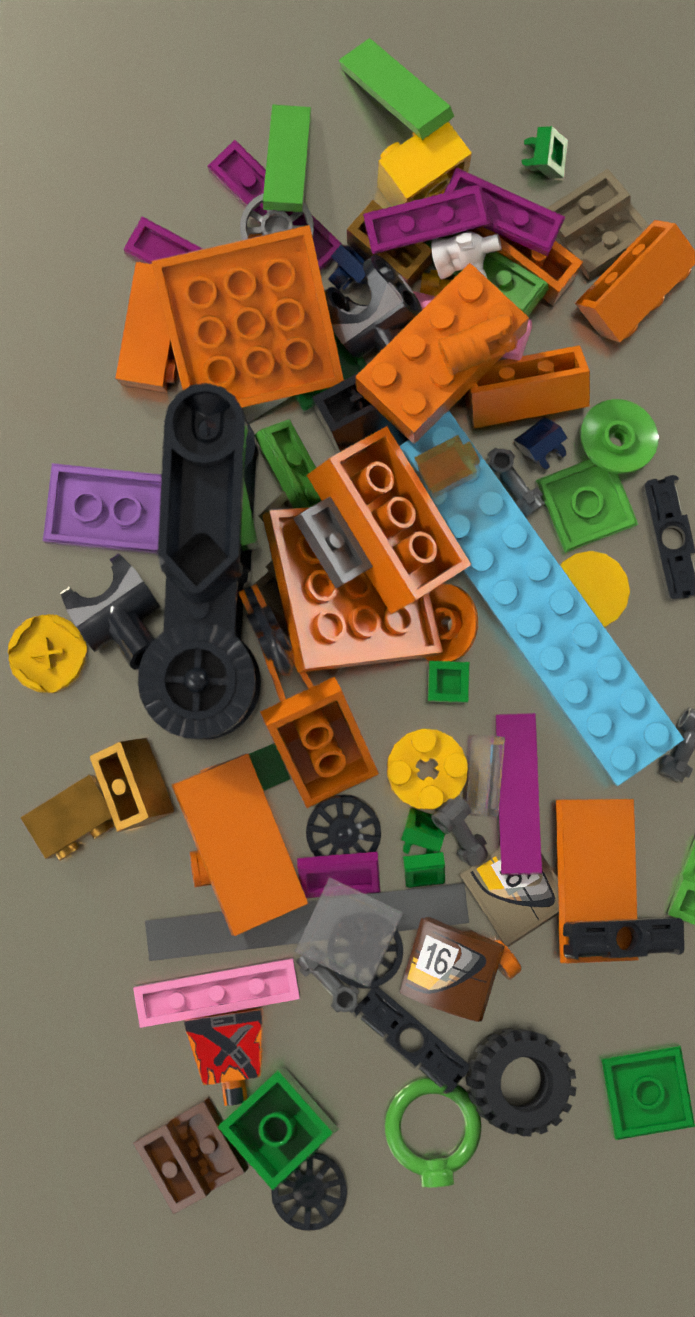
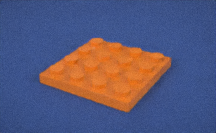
M310 225L151 261L182 390L191 385L203 383L221 386L233 394L241 408L329 388L344 381Z
M309 508L270 510L263 515L298 673L433 657L443 652L429 592L391 614L365 571L336 589L293 519Z

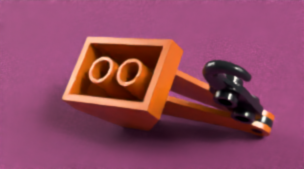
M257 584L239 591L238 594L248 613L246 616L259 641L280 699L279 703L260 711L306 808L378 775L379 772L335 676L314 686L306 672L298 673L307 690L286 699L277 671L283 676L292 674L293 665L296 668L293 650L281 628H279L270 606L266 605Z

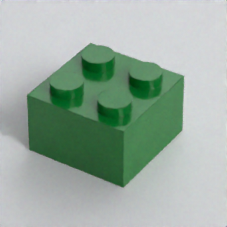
M286 1068L277 1070L218 1126L220 1131L272 1190L289 1178L339 1130Z

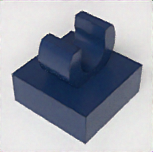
M341 244L331 255L340 266L331 274L328 280L338 290L343 289L344 291L354 280L359 284H368L369 280L363 270L365 259L352 247Z
M544 417L515 438L514 442L521 453L533 459L537 465L547 470L550 466L546 461V454L554 450L560 457H565L566 449L561 443L568 438L560 425Z

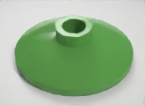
M610 399L596 404L584 417L580 429L581 443L587 456L600 468L613 473L627 474L642 469L651 461L658 447V430L652 417L639 405L623 399ZM610 438L619 439L622 446L613 444Z

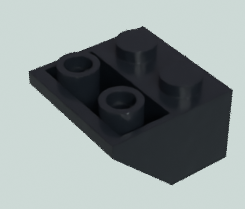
M357 374L312 397L313 408L338 453L386 426L399 446L409 440L357 391L355 380Z

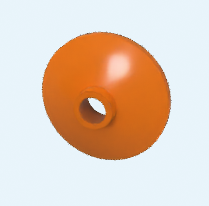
M441 584L431 590L429 596L443 652L433 657H425V659L428 661L454 662L463 657L475 641L478 631V613L472 598L466 591L455 585ZM452 619V627L449 630L448 622Z

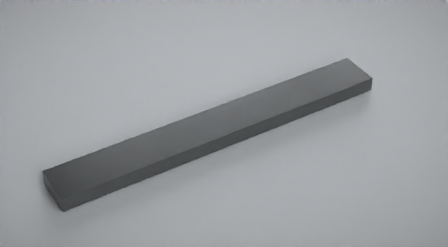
M465 883L307 901L308 904L236 936L231 934L222 911L146 920L149 961L329 940L334 927L340 921L352 914L361 912H374L385 917L397 928L398 932L418 929L421 918L425 917L434 918L447 925L469 923ZM358 920L362 933H367L370 920ZM376 922L373 934H380L387 927ZM350 923L343 929L352 937L357 936L353 923Z

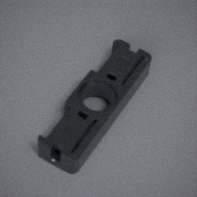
M676 475L666 476L661 480L651 479L642 486V494L664 592L668 601L695 597V568L691 558L695 554V546L688 515H681L680 501L674 484L679 481ZM675 528L682 533L683 543L680 548L670 549L664 545L662 534L665 529Z
M680 918L571 921L563 925V936L569 937V944L563 945L564 956L568 959L579 960V957L595 956L606 958L645 957L648 954L654 953L680 955L685 950L684 922ZM626 927L631 932L632 940L629 947L622 950L618 946L616 938L619 930Z
M379 987L372 988L353 1012L355 1018L360 1014L362 1016L360 1019L382 1038L386 1036L387 1038L383 1043L411 1067L416 1068L417 1065H420L418 1069L440 1088L442 1086L446 1088L442 1092L443 1094L451 1093L460 1080L468 1073L470 1067L465 1060ZM414 1029L420 1033L422 1046L418 1051L408 1052L402 1048L400 1035L404 1030Z

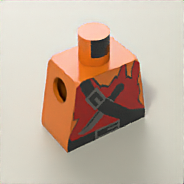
M263 1006L184 1021L203 1085L221 1083L225 1106L242 1104L248 1099L245 1079L261 1076Z

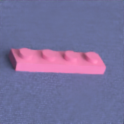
M293 958L133 987L140 1028L300 999Z

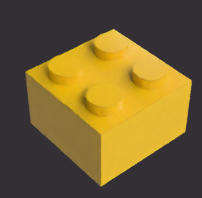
M449 121L423 140L413 132V137L403 144L395 142L381 153V159L378 160L377 187L391 206L443 194L456 167L466 172L469 171L472 152Z

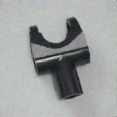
M372 255L363 263V270L369 280L367 283L371 290L369 305H360L353 302L335 287H329L324 291L333 331L348 352L357 358L364 356L375 347L380 352L422 311L419 300L403 277L391 264L378 255Z
M118 553L109 559L113 564L111 567L113 581L103 594L97 597L86 598L80 596L76 591L74 592L70 586L60 592L70 618L94 652L113 640L130 668L137 670L140 667L144 653L155 639L143 619L161 606L137 571Z

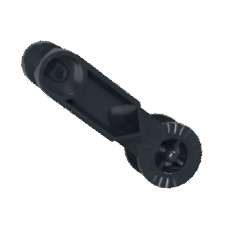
M209 383L191 385L179 392L169 404L164 420L157 551L160 568L166 575L163 632L151 642L144 653L138 670L139 694L149 716L160 727L171 734L183 738L202 740L224 737L238 730L248 721L256 709L262 686L259 664L253 652L242 641L243 602L238 594L250 582L253 573L254 549L243 551L241 529L244 481L255 527L258 445L254 436L255 433L246 420V415L235 396L223 387Z

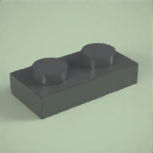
M331 497L324 499L293 518L336 589L373 567Z

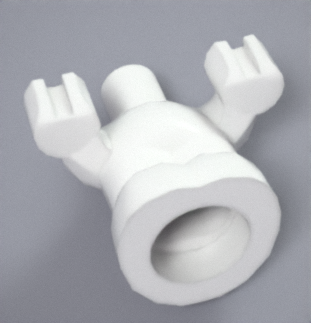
M466 231L451 238L433 239L431 243L432 256L440 279L450 277L455 271L464 269L469 263L487 278L486 272L483 269L486 253L502 249L498 234L482 237L472 231Z

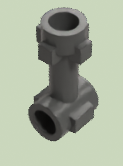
M495 447L488 452V466L496 477H501L517 498L515 503L525 517H528L545 504L541 499L543 494L539 488L536 487L530 490L513 468L516 456L511 450Z
M691 707L684 711L678 723V728L685 731L683 735L685 740L679 743L673 757L665 755L661 762L664 766L660 773L678 783H682L685 777L689 778L693 771V768L687 765L695 749V709Z
M457 796L454 800L450 798L437 808V811L431 818L443 833L448 834L451 831L454 833L460 846L457 852L460 860L470 866L478 865L488 856V851L484 846L487 842L478 833L474 836L464 819L471 813V808L460 796Z
M313 945L296 961L301 967L299 971L305 977L311 973L333 996L331 1007L337 1013L340 1011L353 1013L358 1006L357 995L360 991L354 985H344L324 963L328 957L322 949L318 951Z

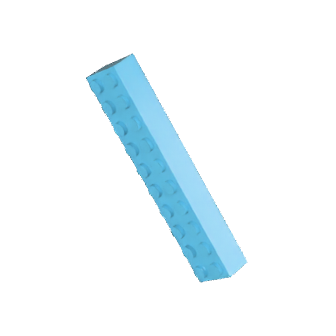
M449 411L444 414L415 444L410 440L400 446L401 450L471 563V566L462 572L612 783L619 786L685 740Z

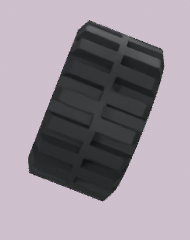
M524 1029L502 1030L500 1035L493 1034L487 1038L489 1042L486 1045L480 1044L475 1050L478 1053L476 1059H470L469 1067L472 1071L471 1076H466V1085L471 1087L472 1093L468 1094L470 1101L477 1106L476 1111L482 1118L504 1132L512 1135L519 1134L523 1137L532 1136L534 1132L541 1135L548 1132L547 1126L550 1124L557 1126L563 1121L559 1116L563 1111L569 1113L572 1105L567 1102L570 1095H576L577 1087L571 1086V1079H576L575 1069L569 1068L568 1063L571 1062V1059L567 1053L560 1050L561 1045L555 1040L548 1039L546 1035ZM521 1057L529 1058L535 1062L540 1072L539 1090L528 1103L521 1106L511 1105L505 1100L501 1091L502 1074L512 1061Z

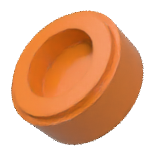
M494 940L505 946L498 970L508 980H511L521 972L522 967L504 943L500 940Z

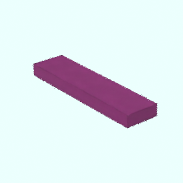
M233 140L207 166L208 171L245 207L254 198L264 193L266 169L236 140ZM263 203L254 209L255 212L263 217L267 214V210H263ZM286 211L285 213L290 216L294 212ZM304 214L293 221L292 225H307ZM312 215L314 224L313 242L320 274H322L335 261L331 255L342 243Z
M536 713L496 715L501 875L542 874Z

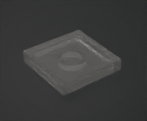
M329 877L295 952L366 987H370L404 913Z

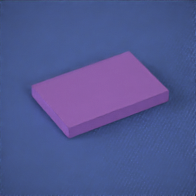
M52 463L43 542L157 554L161 474Z

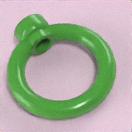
M423 1078L408 1084L394 1097L385 1119V1135L388 1146L397 1161L409 1171L421 1175L422 1187L454 1185L453 1173L466 1165L478 1148L482 1131L481 1117L476 1111L477 1106L471 1103L469 1093L457 1084L451 1093L443 1094L442 1092L446 1088L444 1086L440 1088L430 1078ZM439 1094L448 1097L458 1105L463 1113L466 1127L464 1139L460 1147L449 1157L420 1158L409 1150L403 1140L401 1132L403 1114L407 1107L421 1096Z

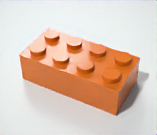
M469 263L355 376L356 389L407 439L415 444L503 356H498L451 375L442 358L438 340L506 314L512 317L513 330L510 331V334L516 336L518 341L527 332L529 317Z
M387 426L330 457L306 475L322 501L328 497H331L373 565V567L365 572L391 614L414 602L471 566L470 561Z

